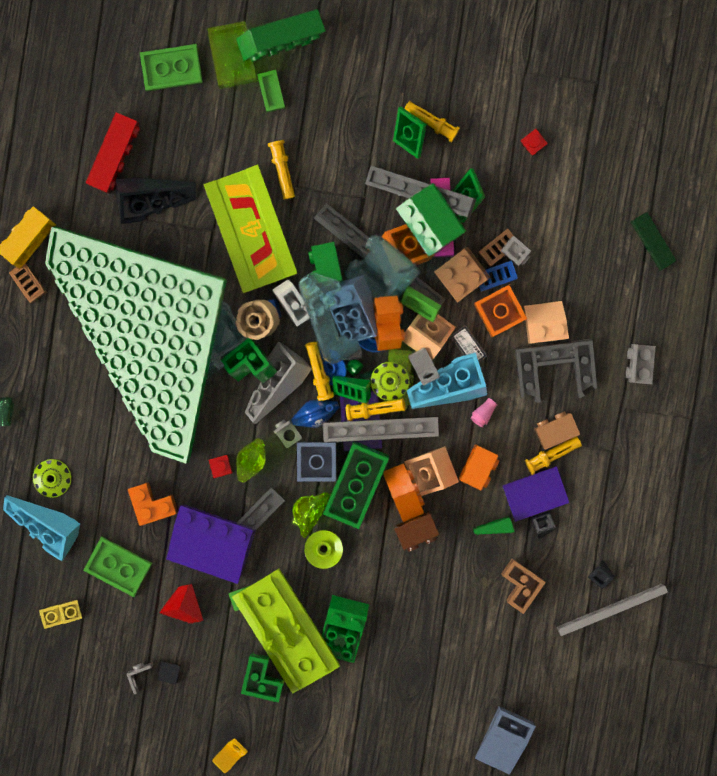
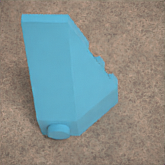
M8 495L4 498L3 510L19 526L24 525L29 530V535L33 539L37 537L44 544L42 548L46 552L63 561L78 537L80 523L64 513Z

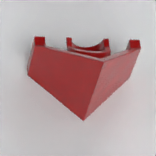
M192 584L179 586L159 612L187 623L203 621Z

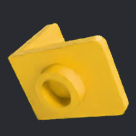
M233 739L223 747L213 758L212 762L223 773H227L248 751L236 739Z

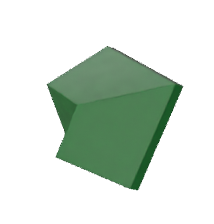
M398 107L393 141L419 159L421 158L426 124L403 107Z
M472 168L452 190V192L476 199L472 213L485 198L476 173ZM458 214L460 222L464 223L468 217Z

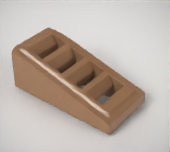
M506 229L478 252L489 267L505 256L502 252L498 255L491 246L495 245L500 251L502 247L498 241L501 240L505 245L507 242L503 237L506 235L510 239L514 236L509 229ZM489 249L490 252L494 255L495 259L492 260L491 257L487 254L486 250Z
M26 263L21 269L16 267L9 272L29 303H34L47 293ZM21 270H26V272L23 273L21 276H16V274L19 273ZM27 275L30 276L28 280H26L24 283H21V280L23 278H25ZM33 281L35 283L28 289L25 288L30 282ZM36 287L39 289L32 295L29 294Z

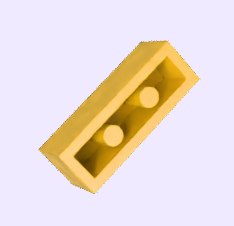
M32 207L24 214L21 222L12 229L9 237L2 241L0 244V254L12 265L21 269L51 232V227L56 226V224L41 211Z

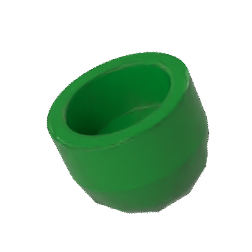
M356 359L350 360L347 364V370L352 376H356L363 368V364Z

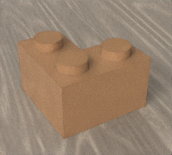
M512 558L501 573L503 577L516 585L506 601L524 614L546 582Z

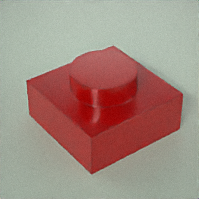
M537 129L520 141L531 156L548 144Z
M228 455L209 460L213 478L232 473Z

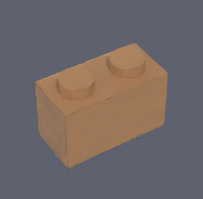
M564 411L555 415L556 419L552 421L545 419L537 423L538 427L534 429L544 450L580 435L571 413L566 414Z

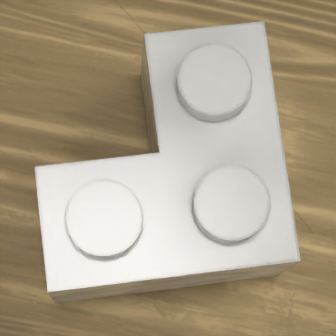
M286 280L272 290L296 326H299L328 306L321 291L314 284L298 293L295 286L289 280Z

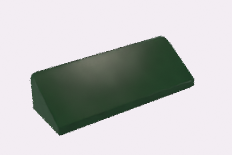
M647 212L630 222L660 271L676 261Z

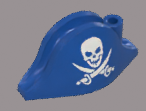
M318 399L307 401L292 417L291 422L293 426L321 427L340 408L337 401L329 400L319 401Z

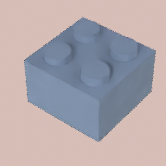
M297 442V482L336 481V442Z

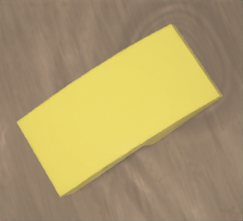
M77 600L39 610L44 629L82 619Z

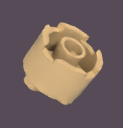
M267 300L250 301L238 309L236 326L244 337L258 340L271 335L277 329L280 322L279 314L273 304ZM257 316L259 317V320H260L258 323H257L256 320H255V319L257 318Z

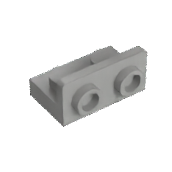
M631 344V348H628L627 359H630V367L626 368V378H629V383L652 384L656 346Z

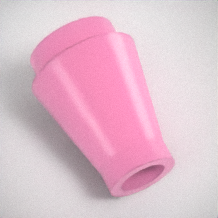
M488 398L486 402L472 412L471 420L480 427L487 425L497 404Z

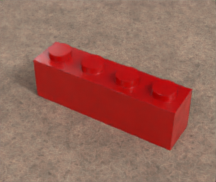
M117 112L115 113L87 178V185L110 194L111 190H115L116 177L118 173H122L125 167L123 162L125 156L130 155L133 147L131 142L133 138H137L140 131L137 121Z

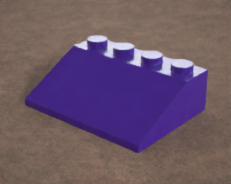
M182 505L174 524L166 560L239 584L256 529L187 505Z

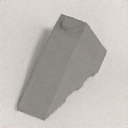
M281 342L277 343L268 356L278 372L265 383L260 382L258 389L253 391L245 410V414L254 424H257L299 387L312 370L301 356Z

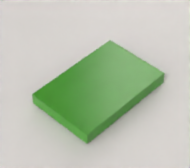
M197 44L140 52L146 92L203 83Z
M102 536L83 571L135 597L152 562Z

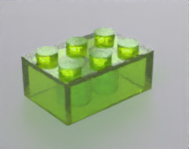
M242 21L207 28L219 88L223 89L257 82L254 62H251V59L243 60L236 41L238 37L247 31L246 22Z

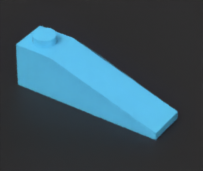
M476 352L458 357L448 366L437 370L440 375L438 379L426 385H422L420 381L407 390L412 409L468 401L487 395L486 384Z

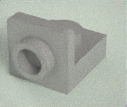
M512 236L500 250L517 266L525 264L530 258L528 254L531 252L515 236Z

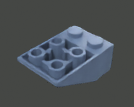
M364 275L335 283L323 292L345 344L377 336L372 293Z
M499 706L475 759L510 775L536 727L534 722Z

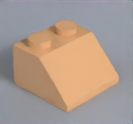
M562 301L524 306V313L527 317L525 321L528 344L569 339L567 319Z
M418 314L406 330L403 342L415 351L426 348L431 360H433L456 327L440 315L437 316L434 322H431Z
M445 446L404 461L407 470L410 469L415 480H412V483L416 482L421 496L443 490L459 482Z

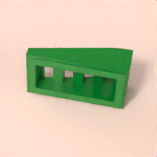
M333 376V392L335 395L361 403H368L371 398L370 380ZM338 383L341 384L342 389L338 388Z
M508 516L473 527V532L477 535L515 532L511 519Z

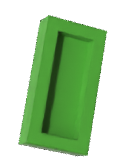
M276 70L257 74L266 112L284 109L285 105Z
M410 286L405 290L401 300L403 305L431 322L435 321L441 309L440 304Z

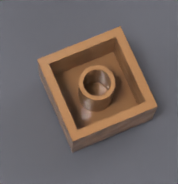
M468 247L434 271L457 303L490 278V275Z

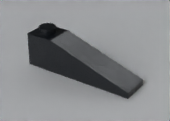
M136 177L117 179L116 197L120 223L140 222L151 214L156 213L158 215L162 213V210L169 207L176 208L196 200V183Z

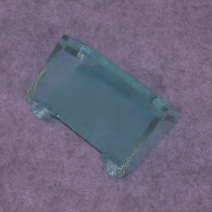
M372 236L365 245L366 249L371 251L363 261L355 260L349 263V267L344 274L347 280L364 275L371 290L374 304V298L398 296L399 298L420 274V271L416 264L383 237Z
M313 272L304 276L300 281L299 289L324 360L336 364L360 349L358 340H348V337L344 335L338 337L329 309L330 306L336 303L334 299L336 291L341 290L339 281Z

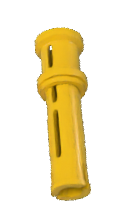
M411 101L404 108L433 128L436 134L440 133L448 138L451 143L460 130V127H454L446 122L445 118L439 119Z
M279 140L267 145L271 149L273 157L271 161L275 164L283 200L295 197L287 165L289 158L286 156L283 146L285 141Z
M316 341L307 343L305 346L315 377L313 385H316L317 399L319 401L334 397V392H331L330 378L325 374L318 343Z
M400 399L372 404L362 403L353 406L347 404L346 416L348 421H353V419L363 417L368 419L371 415L405 411V401Z
M576 436L547 452L541 451L539 455L524 461L530 473L534 475L537 470L549 467L551 465L550 462L581 447L582 444Z

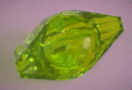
M257 438L239 451L237 455L238 481L244 483L263 469L266 459L264 440Z
M324 492L318 496H303L295 502L292 510L294 517L292 524L300 528V535L303 538L307 537L318 522L330 494Z

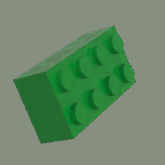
M318 9L249 29L238 37L236 41L243 60L251 59V62H255L266 55L268 57L277 55L282 50L288 52L299 45H302V47L313 43L312 41L320 39L319 35L325 32V28Z
M353 441L323 514L359 529L389 460V455Z

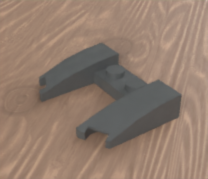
M591 339L541 346L515 347L521 397H524L526 393L534 396L535 402L541 403L537 366L574 362L579 398L585 396L582 391L591 385L595 389L597 388L593 341Z

